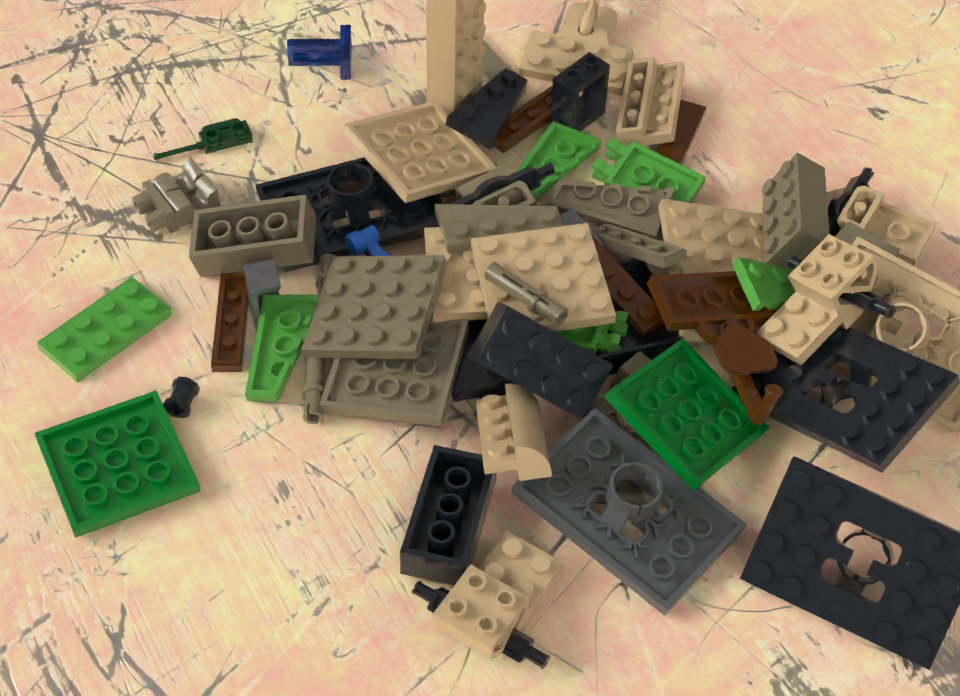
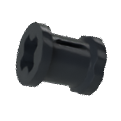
M179 376L173 380L172 393L169 398L165 399L163 406L169 415L176 418H186L191 413L190 404L193 397L199 394L200 387L192 379Z

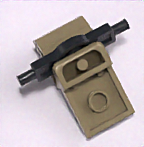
M549 162L538 169L528 166L515 172L507 164L502 165L456 187L455 194L458 200L451 204L535 206L536 201L530 191L541 186V179L555 174L554 167Z

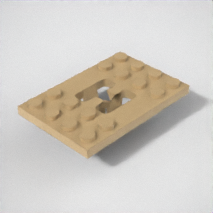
M857 236L852 245L873 255L879 267L871 292L883 297L884 302L889 305L897 297H902L909 301L907 303H895V313L908 309L911 310V313H918L920 315L923 332H919L914 336L912 346L908 347L909 349L901 348L900 350L910 354L922 350L925 352L924 360L958 374L960 380V290ZM863 309L862 314L850 328L870 337L876 331L879 340L886 343L883 337V329L896 336L903 322L894 317L886 318L875 311ZM932 314L945 322L943 329L937 337L929 336V323L926 317ZM844 362L835 363L850 371V365ZM872 376L871 384L874 385L879 378ZM960 384L931 416L932 419L957 433L960 430Z

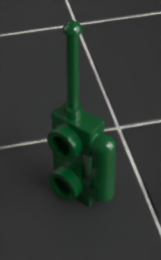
M233 118L204 126L198 132L200 141L196 142V144L158 154L154 153L153 158L158 161L161 158L196 149H204L205 154L251 143L253 142V137L246 120L240 121L238 118Z

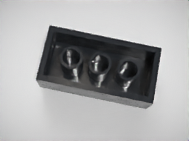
M499 301L468 354V357L581 420L587 414L613 367V364Z
M438 445L433 446L400 550V574L455 585L470 564H473L497 473H484L481 454Z

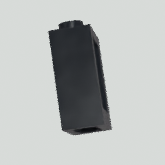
M588 52L554 77L550 124L554 121L581 132L605 114L610 64ZM583 90V95L578 98V93Z

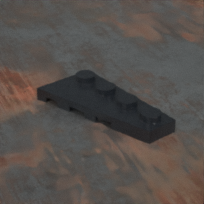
M505 68L450 113L446 119V126L491 150L497 136L499 137L502 132L503 125L511 116L512 109L516 107L525 91L528 79Z

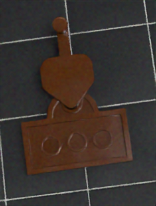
M735 271L650 276L647 285L667 330L695 329L705 342L713 346L721 366L729 372L750 420L754 425L763 424L778 402L779 397L783 395V389L778 385L768 384L764 389L765 395L761 399L750 374L771 372L776 367L778 360L770 342L754 333L755 325L765 324L777 310H769L767 307H763L760 311H753Z

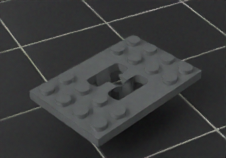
M595 407L548 451L552 477L524 481L518 480L512 486L511 491L512 494L664 616L668 614L737 539L747 525L702 489L698 488L693 492L663 459ZM620 480L633 481L651 495L654 500L648 504L641 505V507L629 504L616 493ZM596 500H601L607 504L601 517L589 508ZM660 502L667 508V511L662 516H655L656 508ZM627 520L631 521L630 523L644 534L638 541H631L621 533Z

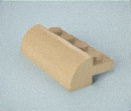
M654 57L629 61L615 132L622 144L629 146L634 141L651 150L653 144L674 142L685 76L683 61L657 65Z
M505 384L506 395H487L481 399H475L484 473L492 474L517 470L519 481L552 477L539 404L534 394L519 385Z

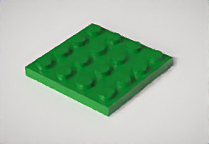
M683 338L616 385L604 397L693 492L770 428L765 422L761 425H754L740 396Z
M157 391L34 433L75 538L200 492L199 482Z

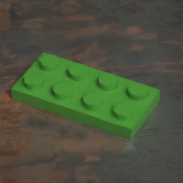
M130 277L39 340L37 344L42 353L78 383L172 316L171 308L135 278Z

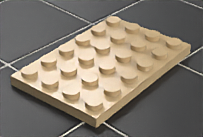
M661 199L658 209L664 242L686 249L687 260L668 267L669 275L735 271L732 264L739 257L765 263L763 214ZM764 324L755 325L754 333H756ZM695 329L679 330V336H683L685 340L705 342Z

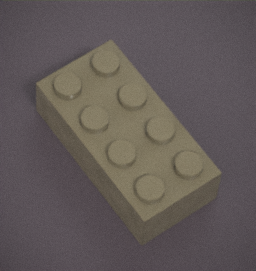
M798 152L790 161H785L779 172L772 179H768L762 187L764 260L767 264L778 265L788 269H792L787 265L788 260L792 256L804 260L829 234L825 167Z
M307 195L194 210L189 258L200 277L245 272L244 265L272 259H274L276 267L313 263L316 214Z

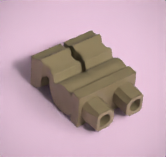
M192 157L187 159L182 165L183 177L178 180L167 172L162 173L154 178L152 182L150 179L143 182L144 192L132 197L134 208L139 215L153 209L152 212L144 215L146 223L152 232L166 227L170 233L178 230V226H185L193 220L194 210L221 206L217 188Z

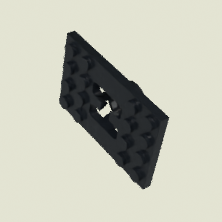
M365 157L255 185L259 201L307 195L316 214L313 263L284 266L285 273L319 264V258L324 254H333L335 256L353 255L349 251L344 237L355 230L359 232L370 225H373L380 235V241L377 242L380 247L424 236V228L439 227L435 219V204H444L439 193L405 203ZM365 187L363 190H360L356 193H344L347 191ZM329 196L330 203L323 202L322 199ZM380 210L383 212V215L370 219L369 212ZM347 211L349 224L340 227L333 226V221L347 218Z
M841 326L802 365L774 350L778 360L774 370L767 373L750 374L761 399L765 395L764 389L768 384H775L783 389V395L779 397L778 402L768 417L881 473L885 471L960 384L959 376L956 373L850 327L846 330ZM836 362H844L850 365V380L837 382L838 374L829 369ZM872 376L879 378L875 382V384L871 386ZM734 385V386L732 387V389L739 395V393H738V391H737V389H736V387H735V385ZM820 387L822 393L821 403L806 396L812 388ZM854 399L855 406L848 413H841L833 409V406L841 400Z
M794 456L787 468L740 579L930 670L960 605V531ZM847 521L862 528L847 535L842 542L838 539V531L843 522ZM854 536H870L883 545L882 548L888 561L882 564L873 559L866 574L870 578L861 577L853 573L847 566L854 550L846 547L845 544ZM889 541L898 544L902 549L896 564H893L894 553ZM831 558L837 561L838 568L842 573L837 584L824 578L821 574L826 559ZM878 581L885 585V591L879 601H872L861 595L866 585L875 584Z

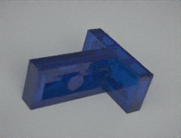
M340 25V39H287L288 65L340 66V79L351 80V25Z

